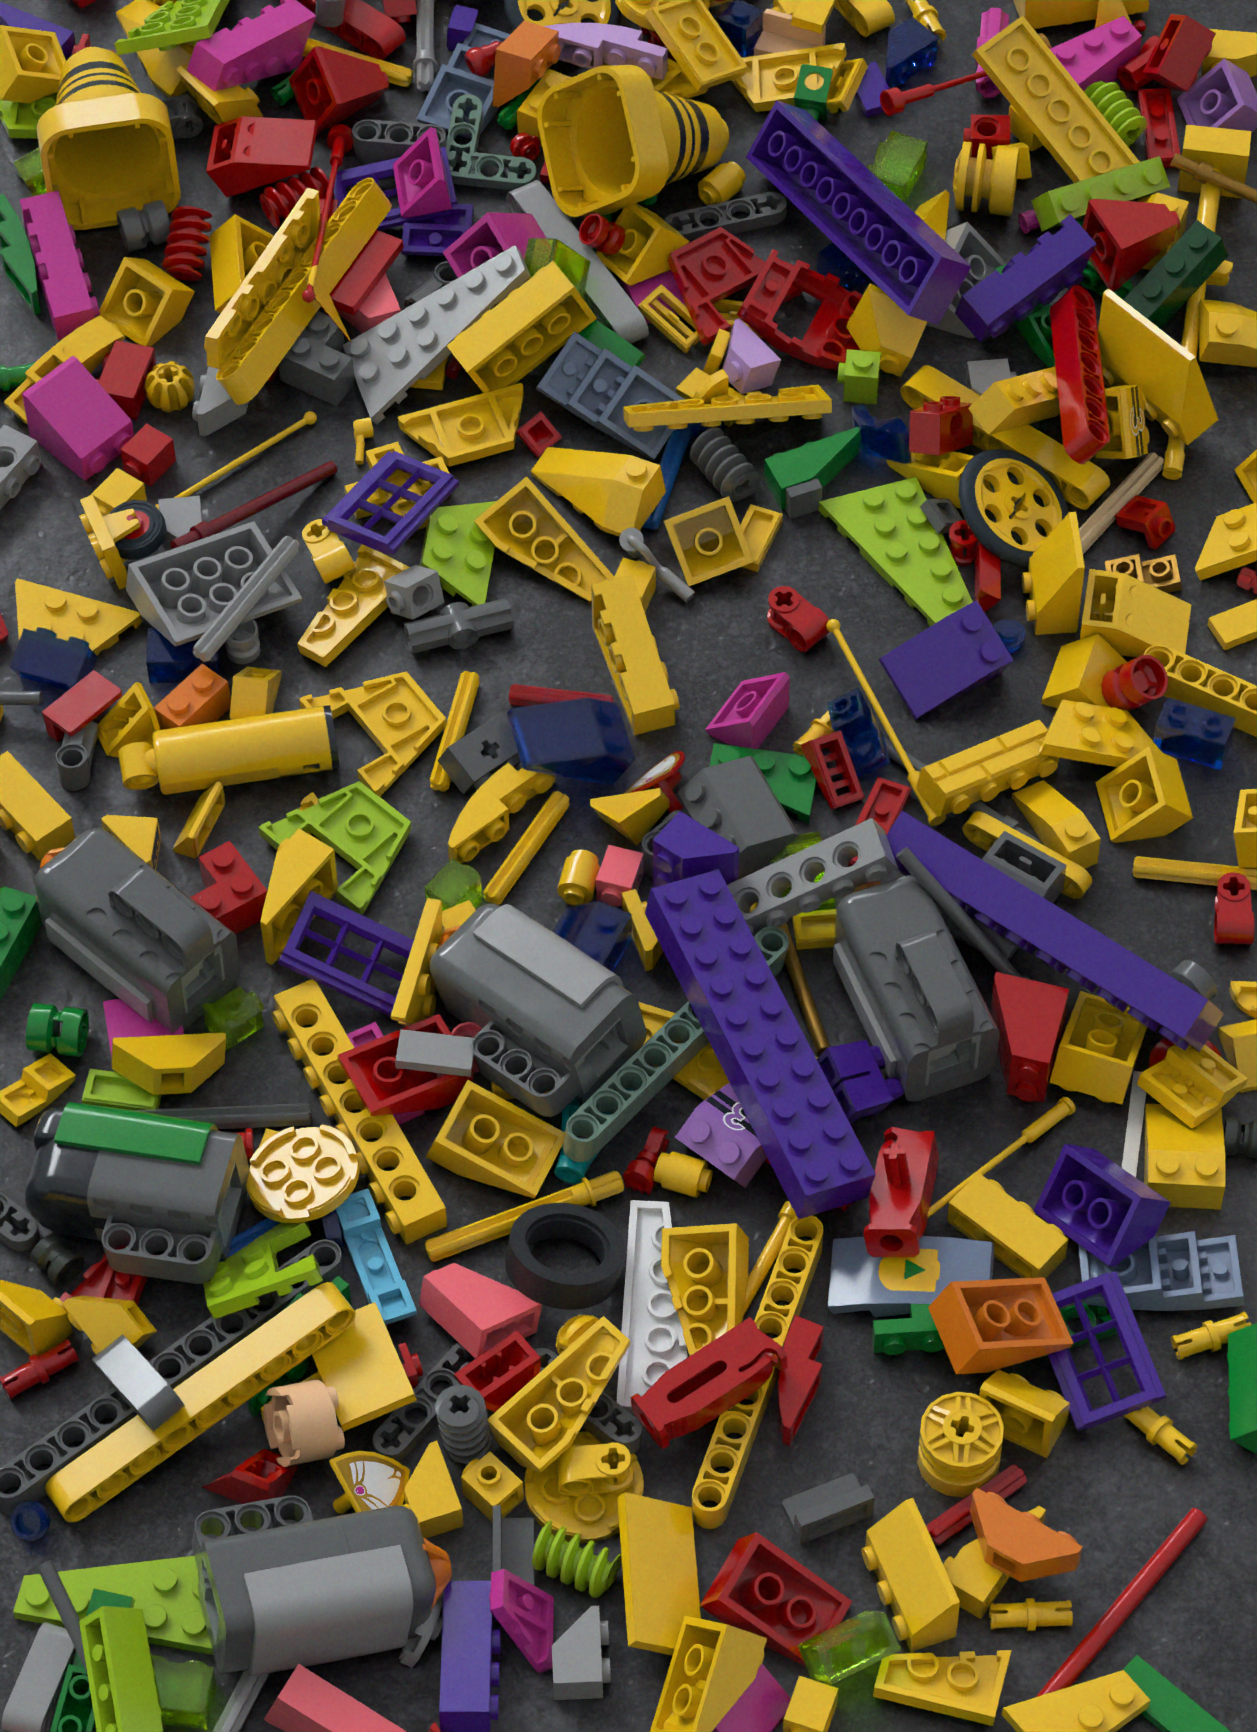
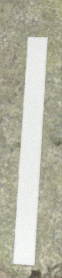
M1138 1071L1133 1073L1122 1168L1135 1178L1146 1092L1137 1085L1139 1075L1142 1073Z

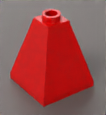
M320 46L313 47L289 78L304 119L316 120L318 123L316 135L377 101L389 87L388 76L385 72L381 71L379 64Z
M1092 199L1088 202L1082 228L1096 242L1089 260L1108 289L1113 292L1119 289L1172 243L1176 231L1180 229L1181 224L1177 213L1170 211L1165 204Z

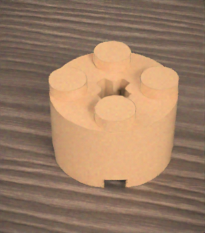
M316 1379L274 1387L267 1391L266 1395L272 1396L271 1403L264 1404L265 1430L270 1448H279L282 1457L276 1458L281 1466L287 1467L331 1458L336 1450L344 1448V1433L342 1428L337 1425L335 1410L338 1409L339 1400L333 1386L326 1387L320 1380Z

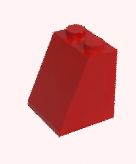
M996 972L993 984L991 1015L1000 1032L998 1055L1007 1094L1016 1096L1024 1101L1044 1103L1064 1032L1069 989Z

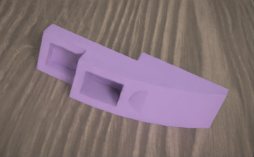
M565 23L543 26L559 31L558 45L561 46V53L558 60L588 69L602 66L603 63L609 65H636L642 68L648 76L661 80L664 79L668 72V49L644 42L642 31L600 23Z

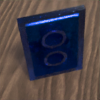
M583 698L511 708L507 712L524 770L614 785L635 761L618 703Z

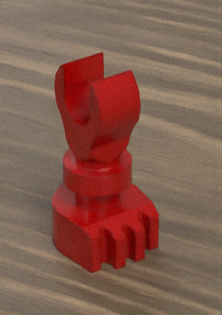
M658 1127L651 1129L644 1150L639 1152L636 1160H632L628 1164L623 1174L625 1187H632L633 1191L638 1190L641 1194H644V1192L649 1195L651 1194L656 1184L654 1181V1171L658 1158L662 1152H666L670 1140L665 1139L669 1131Z

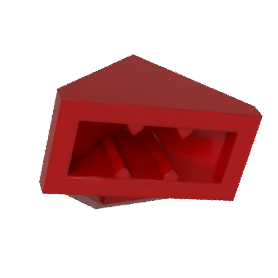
M516 1330L454 1373V1378L460 1385L470 1386L479 1391L485 1400L486 1409L496 1412L540 1373L541 1357Z
M263 1448L237 1466L233 1471L202 1486V1488L241 1504L278 1498L284 1495L298 1468V1464L283 1467L276 1460V1458H280L282 1455Z

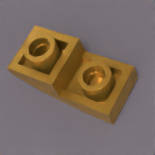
M1139 554L1105 561L1106 571L1125 573L1166 593L1183 590L1175 554L1141 562Z

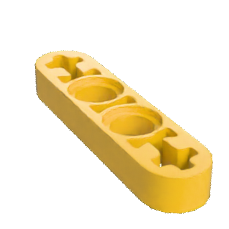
M974 812L962 827L963 833L968 840L987 852L1000 835L1006 831L1064 863L1067 866L1064 890L1061 893L1073 899L1082 898L1092 884V877L1082 866L986 813Z

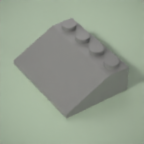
M253 521L128 564L126 591L141 616L176 647L202 637L272 552V549ZM285 570L281 572L240 624L302 602L300 593Z

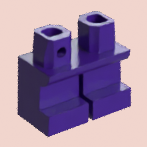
M867 1040L828 1047L817 1059L850 1124L854 1123L858 1118L871 1114L872 1116H878L888 1105L896 1102L904 1094L899 1079L894 1077L884 1080L880 1071L885 1067L884 1057L878 1046L870 1047Z

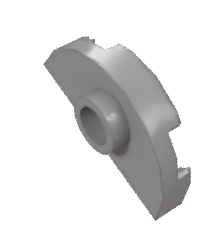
M442 1594L433 1607L428 1620L416 1628L415 1633L418 1636L408 1639L406 1647L402 1648L399 1657L400 1663L412 1668L419 1660L429 1640L434 1641L439 1635L443 1625V1618L439 1616L443 1602Z

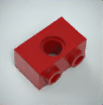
M942 396L939 402H924L923 407L910 411L909 452L940 456L971 445L973 443V414L968 408L972 403L960 402L961 398L957 396Z

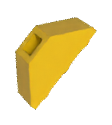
M226 1033L113 1038L112 1069L153 1095L191 1093L225 1064Z

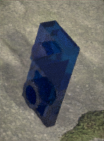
M865 404L851 407L853 428L859 427L860 449L862 453L903 464L912 463L911 452H909L910 428L905 426L901 416L877 421L876 416L871 417Z
M858 687L827 702L832 729L835 732L841 730L858 778L890 763L884 735Z

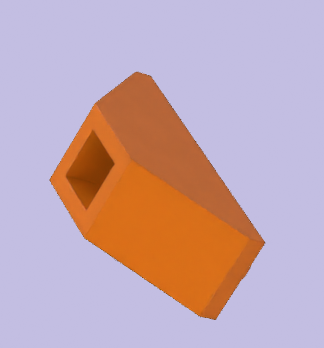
M977 1487L972 1493L970 1514L985 1563L1019 1582L1075 1571L1080 1564L1083 1546L1079 1545L1074 1537L1063 1531L1056 1532L1043 1525L1041 1520L1032 1513L1020 1512L1007 1505L1006 1501L996 1493H986Z

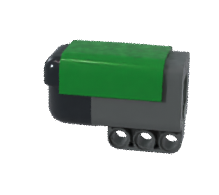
M68 1102L65 1108H51L42 1114L33 1136L36 1154L24 1191L26 1208L40 1225L52 1232L63 1235L101 1240L109 1266L118 1272L193 1284H202L214 1276L220 1258L227 1259L229 1256L232 1238L235 1237L248 1193L245 1184H247L250 1170L240 1134L218 1131L215 1123ZM122 1245H128L124 1249L116 1250L118 1247ZM165 1251L161 1255H153L156 1252ZM195 1257H203L198 1261H190Z

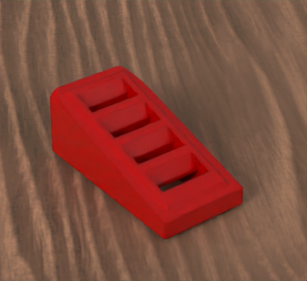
M841 730L801 744L804 756L811 765V770L831 810L865 798ZM828 747L831 754L823 756L821 749ZM835 760L837 767L828 769L826 763ZM841 773L844 779L833 783L830 776ZM848 786L849 793L837 796L836 789Z

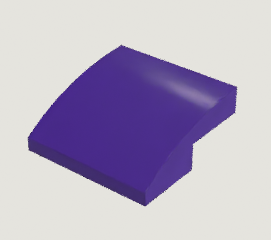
M458 204V213L414 223H404L402 236L404 248L401 254L445 256L443 251L472 227L473 204Z

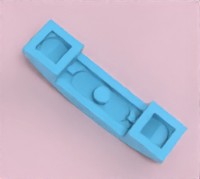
M369 1189L350 1194L335 1209V1214L368 1303L376 1302L385 1325L417 1315V1310L406 1282L401 1278L382 1230L381 1220Z

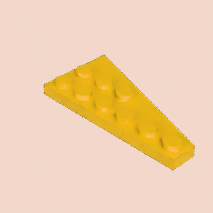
M310 188L305 190L206 334L204 349L207 353V366L217 369L221 368L317 237L320 226L318 190Z

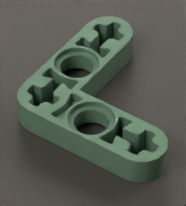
M472 94L459 96L453 105L445 147L453 184L513 191L536 181V166L530 159L477 152L483 121L482 102L477 96ZM467 107H473L469 115V123H466L463 111H466ZM461 133H467L472 136V140L466 145H459L454 141L455 137ZM457 155L462 156L463 167H460L459 172H454L453 168L457 165ZM487 165H494L499 169L498 173L493 177L484 176L481 170ZM504 168H509V172H507L508 178H505ZM521 170H526L527 174L524 175V178L519 179L517 175L521 173Z

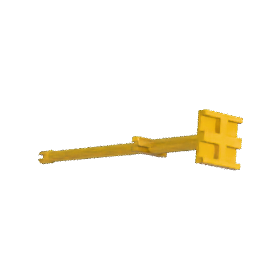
M1184 138L1182 156L1199 164L1201 161L1214 166L1213 170L1245 184L1250 146ZM1180 170L1177 191L1200 193L1197 220L1215 233L1220 196L1242 197L1208 182L1202 184L1194 180L1193 175ZM1226 260L1187 300L1181 346L1196 358L1199 343L1200 299H1205L1206 284L1216 286L1228 284L1233 263ZM1170 436L1168 437L1167 450L1164 454L1162 475L1170 480L1182 477L1185 443L1178 437L1175 439Z

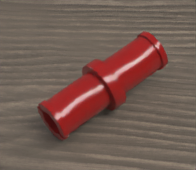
M65 1339L64 1342L39 1356L33 1354L28 1357L29 1361L4 1376H0V1383L3 1389L6 1390L9 1399H13L14 1396L39 1382L42 1384L50 1381L49 1376L74 1362H78V1355L74 1348L71 1347L70 1341Z

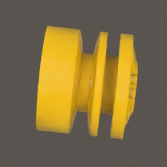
M964 141L960 154L956 159L952 191L955 197V210L964 211L966 196L972 197L971 212H977L981 199L986 198L988 199L989 214L1011 216L1020 148L998 145L994 158L987 159L986 145L980 143L978 155L975 158L971 157L972 142Z
M954 1392L942 1395L928 1406L922 1416L917 1463L925 1481L933 1489L946 1496L967 1497L974 1492L976 1487H981L999 1472L1004 1425L1000 1413L988 1400L973 1393Z

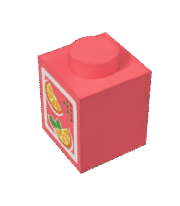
M608 845L596 878V900L618 907L622 906L623 892L634 889L638 892L644 875V853Z

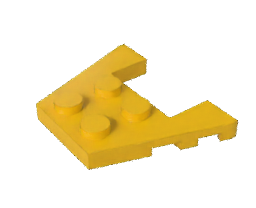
M407 671L364 681L361 687L345 691L342 687L329 690L328 695L313 698L312 694L299 698L301 709L330 705L333 719L349 711L376 743L384 755L357 769V775L361 783L379 797L399 778L446 726L445 716Z

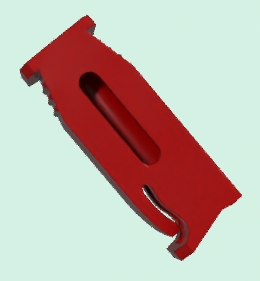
M891 1127L884 1133L885 1143L881 1146L877 1157L876 1175L869 1196L870 1209L868 1212L870 1224L864 1228L863 1233L867 1253L872 1257H916L920 1253L919 1240L927 1225L928 1211L939 1163L935 1131L917 1132Z
M749 1317L666 1371L642 1397L638 1393L630 1397L632 1411L656 1444L663 1450L669 1446V1440L700 1429L757 1391L771 1376L773 1366L780 1371L788 1368L787 1354L781 1345L760 1331L753 1319Z

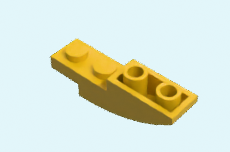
M101 315L80 326L47 351L25 372L27 379L4 401L6 408L28 425L22 397L23 392L71 356L76 357L91 374L103 362L105 354L111 352L115 340L122 342L125 339V335Z
M546 752L519 771L507 763L482 784L469 799L460 813L448 841L449 864L453 868H456L464 861L472 860L481 849L492 841L496 842L503 838L510 829L509 814L518 812L531 798L538 793L542 794L550 789L555 782V762Z

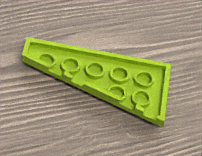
M177 0L174 4L173 1H167L144 19L145 25L130 30L128 32L129 39H119L114 43L117 55L159 48L160 51H168L176 48L181 43L190 42L191 45H196L197 42L203 39L211 38L229 0Z
M917 477L819 501L818 510L825 518L829 516L837 525V530L845 538L849 537L860 549L859 553L892 587L896 586L905 595L904 600L912 608L916 607L927 618L929 626L934 625L946 616L973 602L942 533L937 534L920 508L927 499Z
M194 1556L58 1572L80 1620L86 1617L94 1588L130 1596L135 1600L133 1608L143 1609L145 1626L148 1630V1643L214 1655L199 1599L198 1569ZM25 1575L13 1610L15 1619L42 1624L46 1622L65 1628L41 1575Z

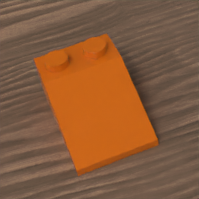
M1045 1277L950 1282L928 1307L956 1375L988 1373L1070 1348L1074 1344Z

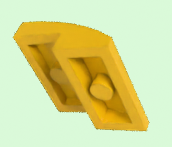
M1205 1044L1200 1052L1190 1045L1186 1051L1174 1045L1168 1048L1163 1061L1140 1073L1137 1085L1193 1129L1229 1102L1246 1085L1248 1078Z

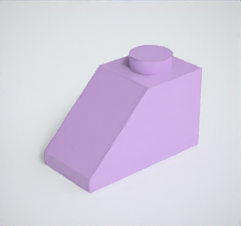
M736 319L724 354L722 369L728 375L729 382L741 394L772 386L781 359L741 319Z

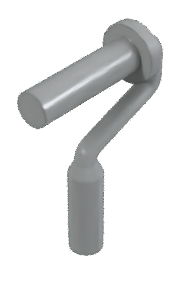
M627 528L622 531L619 542L623 550L627 551L632 558H638L642 554L650 565L656 566L658 578L687 603L694 596L695 592L669 568L663 567L657 561L649 548L644 544L643 534L636 528Z

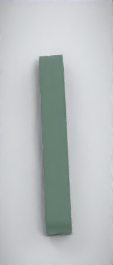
M766 927L760 930L754 936V939L775 977L784 967L789 938L783 930L777 927ZM689 1001L568 1119L563 1142V1150L568 1158L578 1162L588 1161L593 1158L709 1043ZM624 1088H632L635 1091H628ZM600 1112H608L611 1115H605ZM576 1136H584L587 1139H580Z

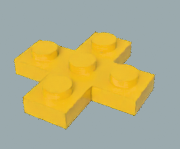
M398 441L366 451V460L370 469L388 451L392 453L396 451L403 454ZM442 456L422 462L449 473ZM396 469L386 481L401 487L412 475ZM418 479L408 490L424 496L434 484ZM355 482V483H352V484H349V485H345V486H344V487H345V495H346L358 482ZM377 489L367 501L382 507L393 494ZM399 498L389 511L404 517L415 504ZM358 509L354 513L356 519L373 515L362 509ZM428 519L418 529L427 527Z

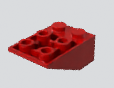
M241 116L214 126L206 172L226 198L239 193H246L251 189L266 184L275 183L277 180L295 174H301L311 168L318 123L316 120Z

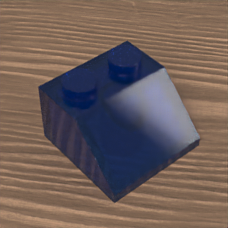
M600 901L573 906L565 909L552 932L613 972L632 940V914Z

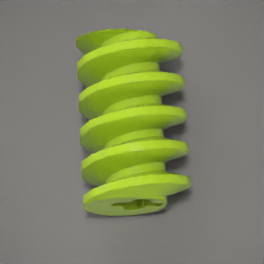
M1098 81L1089 85L1084 91L1128 147L1143 134L1148 123L1146 118L1141 116L1138 108H1135L1132 101L1127 99L1125 92L1120 90L1117 83Z
M548 1521L542 1528L534 1546L532 1555L533 1569L541 1571L546 1567L547 1576L555 1578L560 1574L561 1582L566 1585L571 1584L575 1580V1589L583 1592L589 1587L590 1596L596 1599L599 1598L614 1582L622 1564L621 1554L619 1553L610 1562L608 1561L609 1548L604 1547L598 1555H595L594 1541L590 1540L582 1549L580 1548V1534L576 1533L568 1542L565 1540L567 1528L562 1526L553 1535L551 1534L553 1522Z

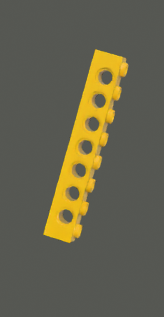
M311 979L274 995L276 1011L271 1013L278 1031L280 1033L286 1031L290 1038L287 1040L294 1059L296 1061L300 1059L303 1061L306 1067L303 1068V1072L311 1089L317 1087L322 1096L319 1097L324 1113L328 1118L334 1116L338 1124L335 1128L344 1133L352 1142L359 1159V1174L361 1176L367 1175L371 1182L368 1184L373 1200L377 1205L383 1203L387 1210L385 1218L394 1235L400 1233L403 1241L408 1245L447 1227L446 1207L393 1114L371 1116L338 1061V1054L351 1050L354 1046L317 982ZM304 1025H313L312 1027L308 1028L302 1027ZM325 1052H326V1053H330V1054L325 1055V1056H319V1055H318V1054H320V1053H325ZM337 1081H346L343 1084H334ZM355 1109H360V1110H362L361 1112H358V1113H351V1112H350V1111L355 1110ZM370 1138H378V1139H379V1140H377V1141H375V1142H368V1141H366L367 1139H370ZM386 1167H394V1168H396V1169H394V1170H392V1171H384V1170H382V1169H384V1168H386ZM403 1196L413 1197L412 1199L406 1201L399 1200V1198Z

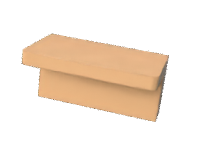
M766 9L763 14V31L754 47V56L825 46L826 25L821 34L792 26V15Z

